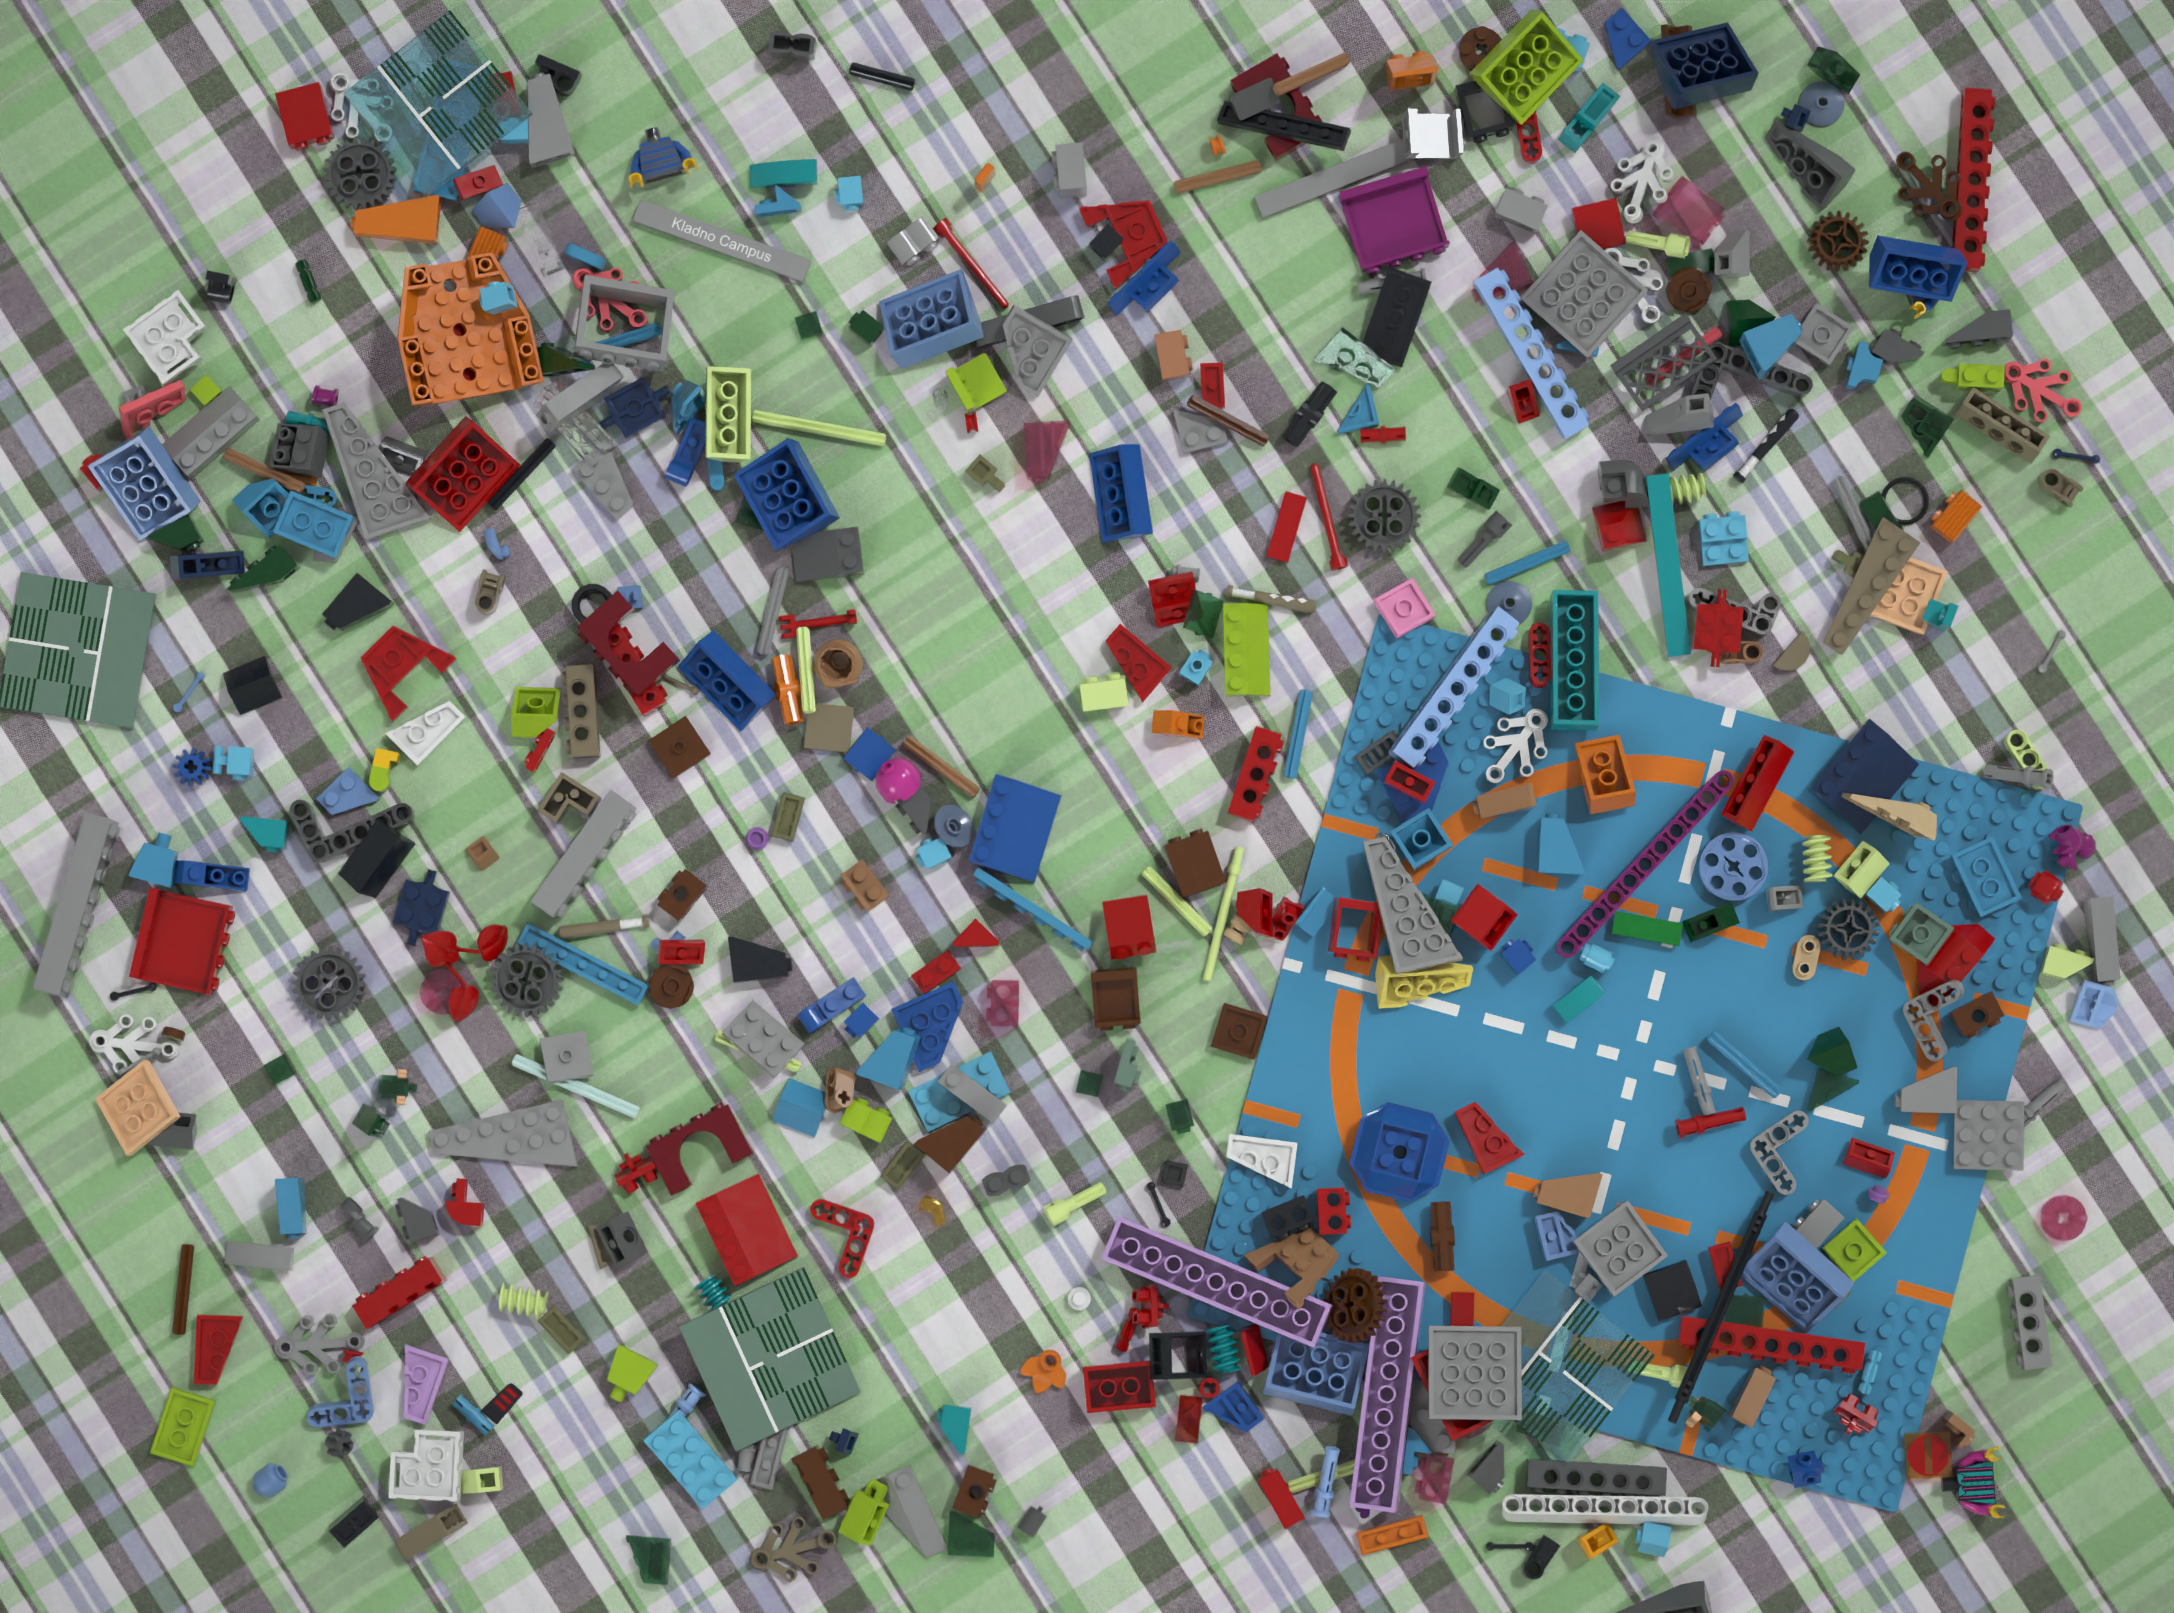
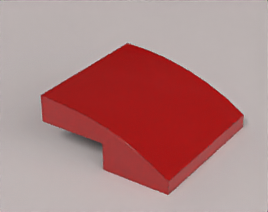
M1616 198L1571 209L1577 231L1576 235L1582 230L1603 250L1626 244Z
M1192 571L1148 581L1157 628L1202 618Z

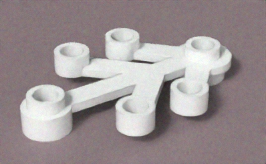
M336 72L330 78V87L335 92L334 109L331 112L333 120L335 122H342L345 119L343 103L344 96L346 95L351 101L349 123L345 130L348 138L353 139L356 137L357 139L360 135V130L358 129L360 112L375 130L374 135L376 139L383 144L389 143L393 139L391 127L381 124L367 106L382 107L384 110L390 111L395 106L393 98L390 96H384L383 98L358 96L352 90L367 89L370 93L375 94L380 90V84L376 79L368 81L351 79L350 75L346 72ZM339 80L345 81L343 87H338L337 83ZM371 83H377L376 89H369ZM385 100H391L392 103L389 107L384 106ZM337 111L342 112V117L339 119L334 117ZM352 128L357 130L354 136L349 135V130ZM383 131L389 133L387 138H381Z
M1652 139L1647 141L1641 153L1630 159L1622 158L1618 162L1620 171L1622 173H1629L1634 166L1645 161L1642 169L1624 179L1617 178L1611 182V188L1616 194L1623 193L1626 188L1638 182L1631 204L1627 205L1623 212L1624 217L1629 223H1638L1643 218L1640 204L1647 184L1650 185L1653 191V198L1657 203H1664L1668 198L1667 192L1661 188L1652 172L1654 163H1656L1661 170L1660 177L1664 182L1669 183L1675 178V173L1667 166L1663 158L1665 146L1660 140ZM1653 147H1657L1655 152H1650ZM1629 163L1627 168H1622V165ZM1671 172L1669 177H1664L1665 173ZM1617 184H1622L1619 189H1615ZM1659 193H1664L1663 197L1657 198V195ZM1636 209L1635 213L1629 214L1630 210Z
M1615 248L1605 250L1621 266L1636 268L1640 273H1645L1650 268V262L1645 258L1638 260L1623 257L1621 252ZM1645 262L1647 264V268H1639V263ZM1632 275L1652 291H1659L1663 286V281L1659 277L1648 278ZM1657 280L1660 283V287L1654 288L1652 281ZM1643 297L1637 304L1642 311L1641 318L1647 324H1654L1660 317V311L1656 306L1649 305ZM1653 312L1654 318L1648 319L1646 313Z
M1532 709L1525 717L1513 719L1503 717L1498 720L1497 728L1502 732L1508 731L1510 727L1526 726L1520 734L1499 737L1489 735L1485 737L1483 745L1488 750H1492L1496 746L1512 744L1496 765H1491L1486 770L1485 776L1490 783H1499L1504 778V769L1518 751L1520 752L1521 767L1519 769L1521 776L1530 777L1533 774L1534 769L1530 763L1527 741L1532 733L1534 734L1536 745L1533 751L1534 757L1543 759L1547 756V748L1544 746L1542 730L1546 727L1548 718L1544 711ZM1534 716L1540 718V723L1537 725L1532 722ZM1502 720L1508 722V727L1505 729L1500 727ZM1489 738L1494 740V746L1492 747L1486 744V740ZM1538 748L1544 750L1545 754L1543 756L1536 754ZM1524 766L1530 767V774L1523 773L1522 769ZM1493 770H1496L1499 773V776L1496 779H1493L1490 776V773Z
M129 1014L122 1015L119 1022L109 1030H97L90 1037L91 1048L96 1052H104L112 1062L116 1073L119 1071L117 1069L119 1062L124 1064V1068L128 1064L126 1061L120 1060L112 1047L121 1048L132 1063L141 1059L135 1050L152 1052L154 1048H159L161 1055L167 1059L177 1057L180 1051L179 1045L171 1040L165 1041L162 1044L136 1041L146 1032L156 1028L157 1022L152 1017L144 1018L142 1024L123 1039L114 1037L124 1028L133 1026L134 1018ZM125 1017H129L131 1020L127 1026L123 1024ZM147 1020L153 1021L151 1028L146 1027L145 1023ZM99 1037L105 1039L103 1045H98L97 1039ZM168 1045H171L173 1048L170 1054L165 1052V1048Z

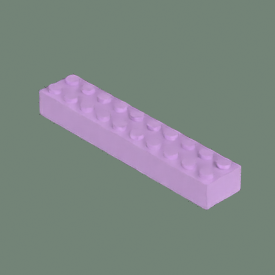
M1120 1216L1116 1221L1101 1258L1313 1348H1316L1333 1306L1307 1295L1303 1301L1304 1305L1298 1310L1286 1299L1284 1294L1291 1287Z
M1378 1276V1282H1383L1380 1290H1386L1385 1295L1382 1297L1388 1300L1387 1303L1383 1304V1307L1388 1309V1311L1382 1312V1316L1386 1320L1379 1321L1382 1328H1374L1376 1335L1370 1338L1349 1507L1396 1513L1398 1512L1415 1376V1366L1411 1357L1417 1355L1426 1282Z

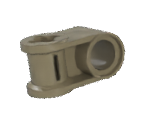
M2056 469L2046 470L2038 477L2039 487L2069 508L2073 506L2072 501L2078 492H2082L2084 489L2078 482L2068 478ZM2047 474L2054 477L2055 483L2053 486L2046 483L2045 477Z
M483 569L475 598L476 608L481 614L491 615L496 611L504 588L506 575L502 574L499 576L487 573V570ZM483 599H491V607L488 609L480 607Z

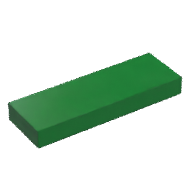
M1615 911L1611 934L1679 946L1683 923Z

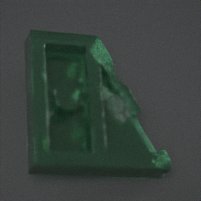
M949 1511L947 1556L993 1558L995 1534L957 1512Z
M626 1535L627 1543L630 1544L634 1554L635 1563L640 1569L643 1583L668 1585L671 1538Z

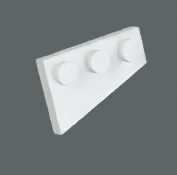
M448 701L385 734L419 766L467 717L451 701Z
M1229 1134L1227 1158L1292 1189L1297 1143Z

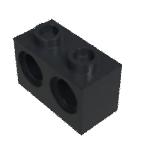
M1304 1195L1261 1212L1271 1238L1276 1237L1277 1240L1290 1236L1289 1231L1295 1228L1300 1232L1311 1227L1310 1222L1314 1221ZM1300 1207L1304 1209L1305 1218L1302 1221H1296L1293 1218L1292 1213L1295 1208ZM1276 1216L1284 1220V1226L1280 1230L1274 1229L1271 1225L1272 1219Z

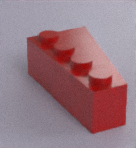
M424 1256L414 1262L415 1266L407 1270V1268H404L394 1275L396 1278L389 1283L385 1280L375 1286L376 1291L370 1295L366 1292L355 1299L357 1303L352 1305L366 1329H370L448 1281L434 1257L427 1258Z

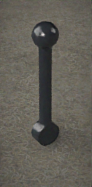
M150 983L148 986L120 993L112 992L110 999L117 1001L123 996L148 990L153 992L157 986L155 983Z
M1149 1182L1147 1189L1151 1191L1162 1217V1225L1168 1227L1171 1221L1166 1217L1155 1191L1156 1185L1154 1182Z
M1488 1542L1486 1549L1488 1551L1494 1549H1526L1527 1551H1532L1534 1545L1531 1542H1526L1525 1544H1494Z

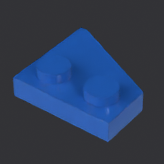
M1622 7L1604 23L1618 71L1652 41Z
M1239 1381L1202 1407L1204 1411L1220 1417L1221 1420L1235 1425L1236 1428L1244 1432L1249 1431L1265 1419Z

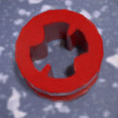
M973 412L972 415L964 413L967 433H970L971 430L979 432L976 412Z
M343 1350L345 1357L342 1358V1361L348 1362L352 1357H361L364 1352Z
M1209 1377L1201 1381L1199 1390L1204 1397L1214 1398L1219 1393L1220 1385L1217 1380ZM1206 1382L1209 1384L1215 1383L1216 1387L1214 1389L1216 1391L1213 1394L1203 1391V1388H1205L1203 1385Z

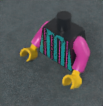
M1995 1446L1988 1450L1970 1452L1959 1460L1958 1466L1953 1467L1954 1477L1941 1478L1942 1492L1955 1491V1500L1960 1501L1962 1507L1975 1514L2004 1518L2005 1516H1999L1997 1513L1998 1508H2005V1506L1996 1504L1993 1462L2002 1458V1456L1995 1457L1993 1451L2000 1448Z

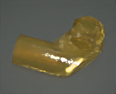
M925 1196L919 1201V1206L922 1210L933 1214L935 1226L946 1224L943 1204L931 1196Z

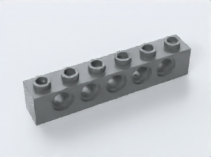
M1527 1458L1526 1487H1531V1492H1545V1488L1554 1489V1493L1568 1494V1490H1577L1578 1495H1591V1491H1598L1600 1496H1614V1493H1623V1496H1637V1494H1645L1646 1497L1666 1496V1467ZM1548 1470H1554L1556 1473V1479L1552 1483H1547L1544 1479V1474ZM1572 1471L1579 1474V1481L1576 1484H1569L1567 1481V1476ZM1594 1473H1600L1602 1476V1482L1597 1486H1593L1590 1482V1477ZM1618 1474H1622L1625 1477V1483L1621 1487H1616L1613 1484V1479ZM1640 1476H1646L1648 1479V1485L1643 1489L1638 1488L1636 1485V1480Z

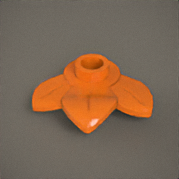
M1045 1350L1039 1357H1030L1021 1368L1022 1375L1033 1376L1032 1383L1037 1394L1046 1391L1052 1384L1062 1389L1066 1382V1372L1061 1367V1357L1054 1350ZM1047 1357L1054 1358L1053 1365L1049 1366L1046 1364L1045 1360Z

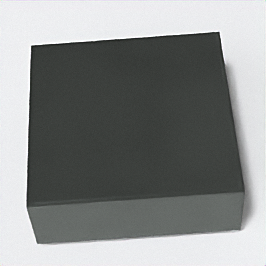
M1166 1160L1161 1182L1183 1187L1188 1164Z

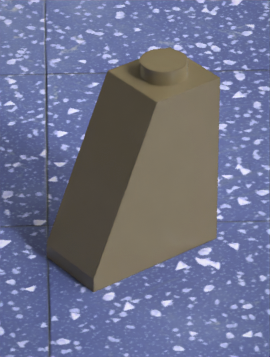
M456 1503L399 1537L395 1542L398 1545L399 1552L408 1560L468 1524Z

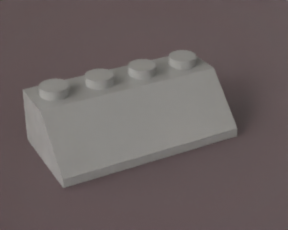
M229 386L162 445L173 461L192 480L260 419L232 387Z

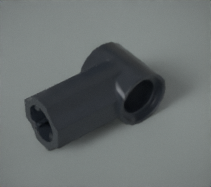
M1543 1535L1528 1559L1522 1564L1523 1575L1528 1579L1540 1578L1560 1545ZM1532 1562L1536 1563L1539 1567L1538 1573L1534 1576L1529 1575L1527 1572V1566Z

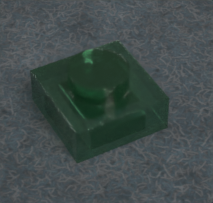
M816 311L795 317L801 340L823 334Z
M285 1054L264 1065L274 1085L296 1075Z
M1081 1070L1076 1092L1098 1097L1103 1075Z

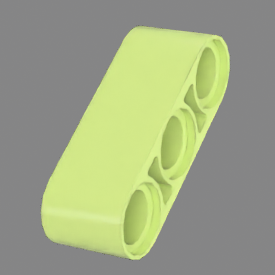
M2013 730L2005 736V748L2018 768L2025 769L2028 767L2023 763V756L2029 754L2033 758L2032 767L2037 770L2047 769L2042 758L2023 731ZM2012 735L2020 737L2021 744L2019 747L2011 744L2010 738ZM2032 786L2035 790L2044 789L2042 786Z

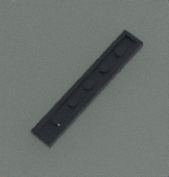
M1224 101L1217 118L1218 124L1340 151L1345 150L1351 134V129L1348 127L1270 110L1261 111L1240 121L1233 111L1232 103L1229 101Z

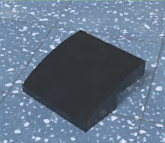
M1686 1260L1643 1275L1658 1321L1702 1307Z

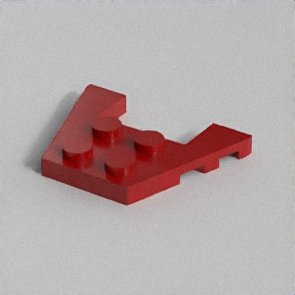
M1150 200L1091 207L1083 206L1079 208L1087 228L1109 219L1113 229L1123 237V242L1120 245L1127 261L1106 270L1114 289L1120 287L1151 259L1162 246L1168 243Z
M392 626L360 657L393 722L408 706L392 690L425 657L442 674L457 660L453 655L395 626Z

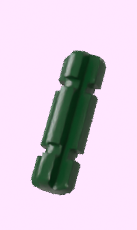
M303 259L296 262L295 266L297 271L300 272L299 276L303 287L308 292L309 302L316 303L320 301L321 296L319 291L316 290L317 285L312 272L309 270L310 267L307 260Z

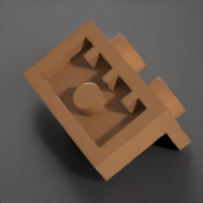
M863 859L846 872L840 874L842 877L841 885L847 893L852 890L856 896L853 901L861 911L863 909H866L868 912L890 896Z
M1948 1410L1943 1416L1947 1420L1945 1425L1958 1434L1952 1443L1960 1449L1963 1446L1968 1447L1975 1438L1973 1435L1975 1430Z

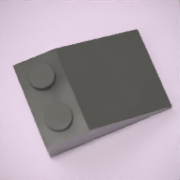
M858 527L817 532L792 544L796 583L864 575Z

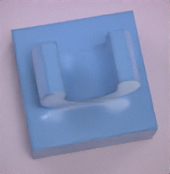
M640 585L617 587L619 593L634 609H643Z

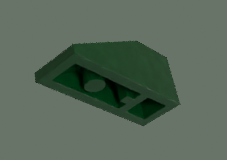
M541 343V347H537L543 377H554L595 369L594 364L583 358L573 357L572 352L562 347H554V343Z

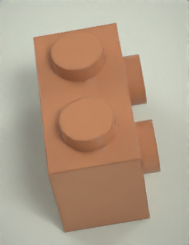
M1181 330L1154 334L1162 382L1188 378L1189 371H1192L1193 367L1191 357L1186 358L1185 349L1189 348L1187 336H1182Z

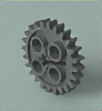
M354 137L353 144H350L347 140H344L345 147L337 144L336 146L339 151L337 153L330 151L333 159L325 160L330 167L323 168L324 172L329 173V175L323 177L324 181L330 182L325 186L326 189H334L330 196L332 198L338 196L336 201L338 204L345 201L346 209L353 204L355 211L358 210L359 205H362L363 209L367 208V204L376 207L375 201L377 200L383 204L382 196L390 197L387 190L395 189L390 182L397 180L396 176L391 175V173L397 171V168L390 166L395 162L393 158L387 159L390 152L388 150L382 152L384 147L382 144L375 147L376 142L374 139L367 144L365 137L362 138L361 143ZM367 157H375V163L372 166L364 165ZM345 160L353 161L350 169H342V163ZM362 169L365 174H362V178L359 179L356 174L359 173L358 170ZM376 170H380V173L377 174L370 173ZM344 174L351 175L345 178H340V176ZM370 179H378L377 187L373 189L368 188V181ZM348 182H355L356 188L353 191H345V186Z
M1383 479L1382 485H1379L1374 480V487L1372 488L1366 483L1365 492L1361 489L1357 491L1360 498L1352 497L1356 505H1349L1348 507L1354 511V513L1347 515V518L1353 519L1348 524V527L1356 528L1352 532V536L1359 534L1360 537L1357 542L1360 543L1365 540V548L1367 549L1370 545H1373V552H1376L1378 547H1381L1383 553L1386 552L1387 547H1390V550L1394 552L1395 545L1402 549L1404 547L1402 541L1410 543L1411 540L1408 535L1416 536L1417 534L1412 528L1420 527V524L1415 521V519L1421 518L1420 514L1415 513V511L1420 509V505H1413L1417 497L1409 498L1411 490L1402 491L1404 484H1401L1398 488L1395 487V480L1391 482V485H1387L1386 479ZM1383 496L1386 497V515H1390L1386 520V536L1382 535V517H1378L1383 510ZM1375 499L1379 503V508L1377 510H1370L1367 507V501ZM1394 499L1399 500L1402 508L1397 511L1391 509L1390 501ZM1369 522L1377 523L1379 526L1378 532L1370 533L1367 530V524ZM1392 522H1398L1402 530L1399 533H1393L1389 525Z
M528 942L523 945V949H521L519 944L514 946L515 951L508 947L506 949L507 955L504 953L499 954L502 961H494V965L498 968L490 970L492 974L496 975L489 979V982L496 984L490 990L498 991L494 999L501 998L503 1000L500 1007L506 1004L509 1005L508 1013L516 1009V1016H519L522 1011H524L525 1017H529L531 1011L537 1016L539 1015V1009L545 1013L547 1011L546 1004L553 1007L555 1004L552 999L558 1000L560 998L556 991L563 990V987L558 985V983L564 981V978L558 977V974L563 969H556L555 967L559 960L552 962L553 953L545 955L546 947L538 951L536 943L531 949ZM531 960L533 965L528 976V980L531 982L526 985L525 998L521 999V993L526 982L522 978L528 974L529 961ZM514 961H520L523 964V971H517L514 968ZM536 967H542L545 970V977H539L536 974ZM510 982L517 985V993H512L509 990L508 984ZM532 988L539 991V999H534L531 996L530 990Z
M329 946L327 953H325L322 947L319 948L318 955L311 951V959L304 956L303 959L306 963L304 965L297 964L301 971L293 972L298 977V980L292 981V984L298 985V988L292 992L300 994L296 1002H304L301 1009L305 1010L309 1007L308 1015L312 1016L317 1012V1019L319 1020L325 1014L326 1021H330L331 1015H334V1018L339 1020V1013L347 1017V1009L356 1011L353 1004L362 1003L358 996H364L365 993L360 989L367 986L366 983L361 982V979L365 978L366 974H359L363 966H355L358 959L355 957L349 960L350 952H346L342 956L341 948H338L336 953H334L331 946ZM329 961H333L336 966L335 971L331 974H327L324 969L325 964ZM342 969L345 970L341 976L332 982L334 986L332 989L327 987L318 998H314V995L327 985L326 979L332 980ZM316 977L319 985L316 989L311 990L308 987V980ZM344 978H349L351 987L343 991L340 987V982ZM331 993L334 996V1003L331 1006H326L323 1003V998L326 994Z

